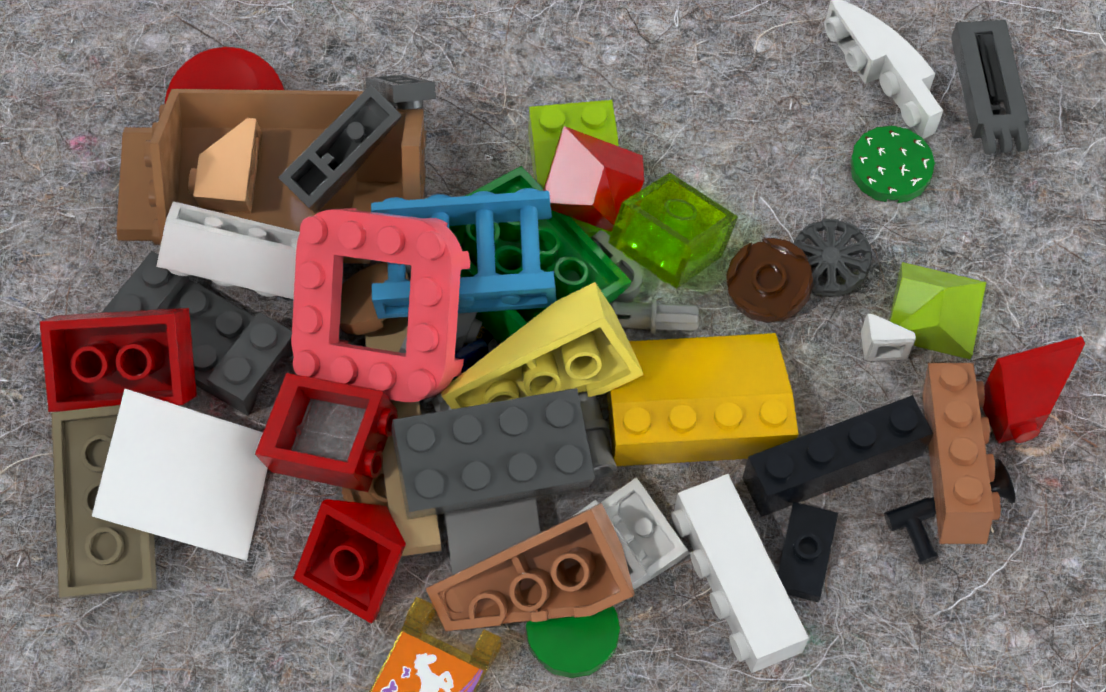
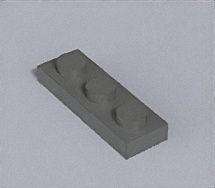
M406 74L365 78L366 89L372 85L392 106H398V109L423 108V100L436 99L434 81Z

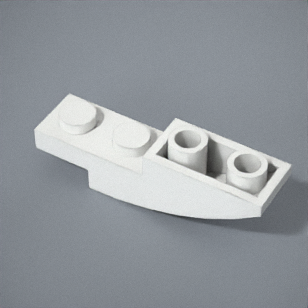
M831 0L826 20L824 21L825 31L832 42H836L845 54L848 67L853 72H857L865 84L879 79L884 93L887 96H891L900 108L906 125L913 127L919 136L924 139L935 134L943 109L930 92L935 77V72L902 36L884 22L846 1Z

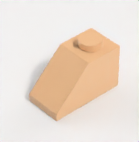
M255 118L245 119L199 154L197 168H191L188 189L189 193L193 194L200 208L251 213L262 135L260 126Z

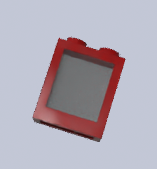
M286 373L255 455L272 473L369 492L373 478H376L382 469V452L388 436H392L393 419H398V410L384 391Z

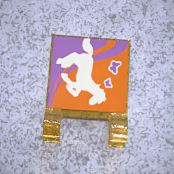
M416 596L407 613L402 630L369 692H477L503 645L500 642L501 637L484 629L472 655L467 654L424 633L431 624L436 610L433 609V604Z

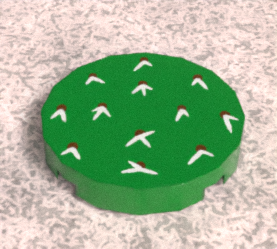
M883 126L864 133L856 142L850 160V171L853 181L868 196L882 202H887V199L898 200L897 203L908 202L924 192L930 184L935 161L931 148L921 136L906 128Z

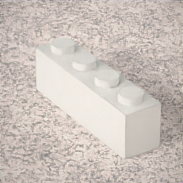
M173 201L166 218L156 267L168 269L171 273L178 276L193 275L210 279L220 286L230 287L235 285L252 289L266 297L281 296L294 299L296 247L300 232Z
M729 474L679 492L675 509L671 512L674 527L681 538L687 536L693 549L690 552V557L697 575L700 578H707L713 591L710 593V601L714 612L720 620L726 619L733 633L729 636V640L736 658L740 662L745 660L751 673H754L802 653L809 637Z

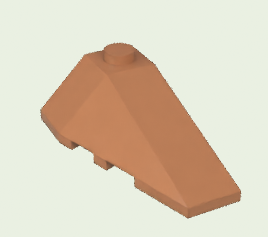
M602 503L425 588L445 631L500 626L501 624L525 621H547L548 619L575 616V618L592 616L635 595L622 544Z

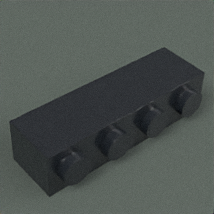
M912 395L748 456L742 479L760 516L763 517L793 505V502L805 501L923 456L933 436V432Z

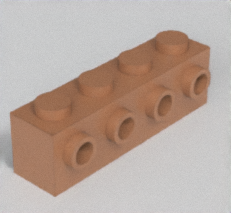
M928 363L922 397L925 419L933 432L928 449L940 544H987L992 520H999L1000 496L998 492L991 491L990 482L994 481L995 477L994 455L986 454L985 444L989 443L990 437L988 417H981L980 408L984 406L983 381H976L974 363Z

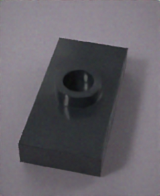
M793 502L777 571L788 595L819 602L836 527L837 512Z

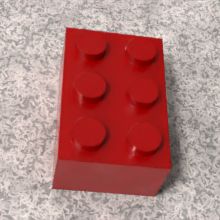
M189 308L56 315L40 321L48 412L121 405L124 389L175 405H184L197 397Z

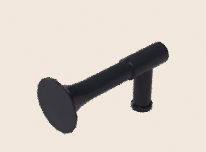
M997 458L995 459L994 481L990 482L991 491L998 492L1000 497L1006 498L1008 502L1013 504L1016 497L1012 480L1002 461ZM927 497L884 512L886 523L891 532L906 527L919 557L918 562L920 565L932 562L939 557L937 552L934 551L922 523L923 520L932 518L936 514L934 497Z

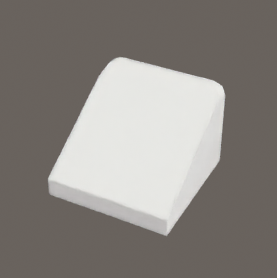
M867 314L861 329L864 360L908 359L916 340L915 333L877 315Z

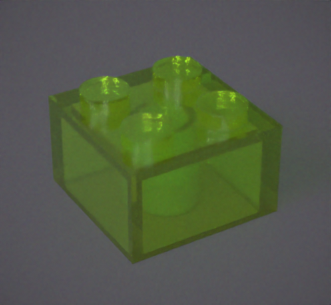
M669 172L622 202L608 243L621 251L627 258L636 261L657 275L661 281L677 289L723 256L738 216Z

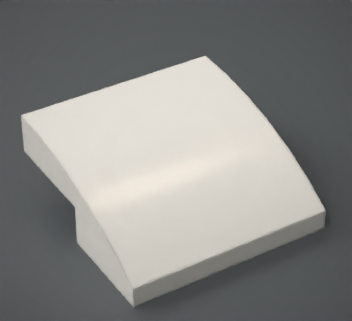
M637 477L601 502L622 544L633 590L663 573L690 554ZM594 500V501L591 502L589 505H587L586 507H584L582 510H580L579 512H577L575 515H577V514H579V513H581V512H583V511H585V510H587V509H589V508H591V507H593V506H595V505H597V504H599V503L597 502V500Z

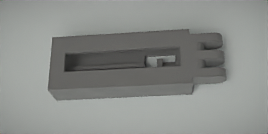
M1006 20L956 22L951 41L972 138H981L985 154L996 152L995 139H998L1002 153L1012 151V138L1015 140L1018 152L1028 151L1029 139L1026 127L1029 123V117ZM1003 102L1006 114L999 115L1001 111L1000 105L991 106V103Z

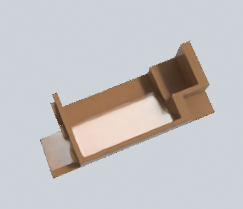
M171 89L166 104L160 105L158 122H153L152 127H125L123 130L117 213L118 241H153L154 245L161 246L166 218L173 201L199 207L193 194H190L188 189L191 168H197L199 154L247 118H255L262 131L251 213L215 209L207 210L300 232L302 221L307 217L314 216L315 213L278 177L364 91ZM396 109L402 115V118L349 181L317 213L325 210L356 208L359 211L371 212V203L383 202L385 199L392 197L406 200L425 199V147L427 130H424V109ZM344 256L343 263L370 264L371 260Z

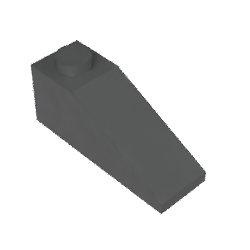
M370 85L278 178L316 214L349 181L402 118V115Z

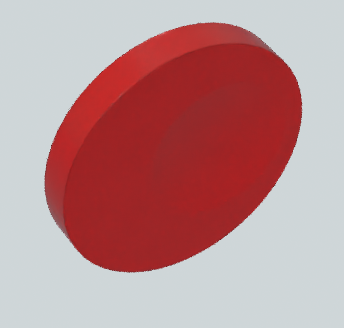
M218 47L200 52L187 60L177 70L168 86L165 104L171 89H285L272 66L260 56L241 48Z

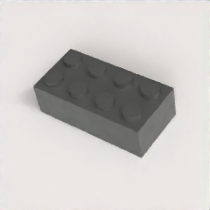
M577 388L393 419L391 431L407 520L587 488L595 480Z

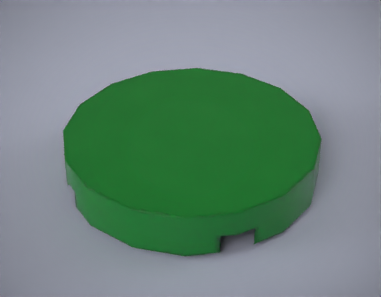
M613 606L592 616L553 618L547 621H527L526 636L530 652L534 658L536 657L538 662L544 665L545 669L554 675L568 678L589 676L606 664L616 652L620 625L617 611Z

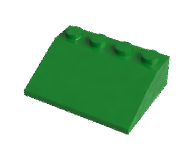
M519 166L465 196H471L480 191L503 194L516 193L524 188L543 191V188L522 166ZM551 210L552 218L538 220L541 270L544 272L554 271L556 300L595 282L609 304L612 303L630 287L632 281L571 217ZM520 221L494 223L496 273L499 275L519 274L523 270ZM476 224L449 226V229L459 241L462 251L469 252L470 269H462L460 277H474L478 273ZM546 308L478 312L476 318L483 321L482 325L501 344Z

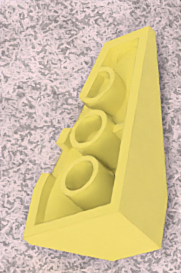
M594 282L555 301L453 380L441 392V397L451 409L574 388L578 389V393L587 391L588 397L605 394L642 376L643 372L615 311Z

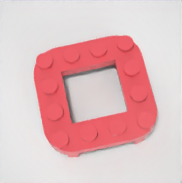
M356 208L325 210L312 217L305 218L300 225V235L296 247L291 337L294 356L292 364L295 373L301 376L384 391L390 400L400 402H416L436 397L450 385L454 377L460 376L464 359L455 358L460 274L462 269H470V257L468 251H462L456 236L447 227L448 223L437 218L399 216L359 211ZM344 256L411 265L406 353L348 344L349 341L339 339Z

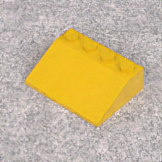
M776 333L629 341L642 368L643 375L607 392L612 455L616 466L748 459V456L794 440L799 435L793 392Z

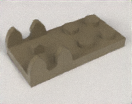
M120 405L51 413L59 598L62 599L157 590L154 534L92 517Z

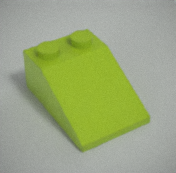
M612 100L529 107L528 135L534 179L543 189L559 136L564 126L619 146ZM572 218L589 237L595 235L600 230L605 231L608 235L615 234ZM626 222L619 234L626 233Z

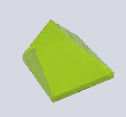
M902 262L889 321L915 333L916 340L913 346L971 360L986 282Z

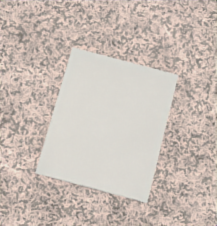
M124 389L92 517L247 561L268 469L255 455L263 432Z

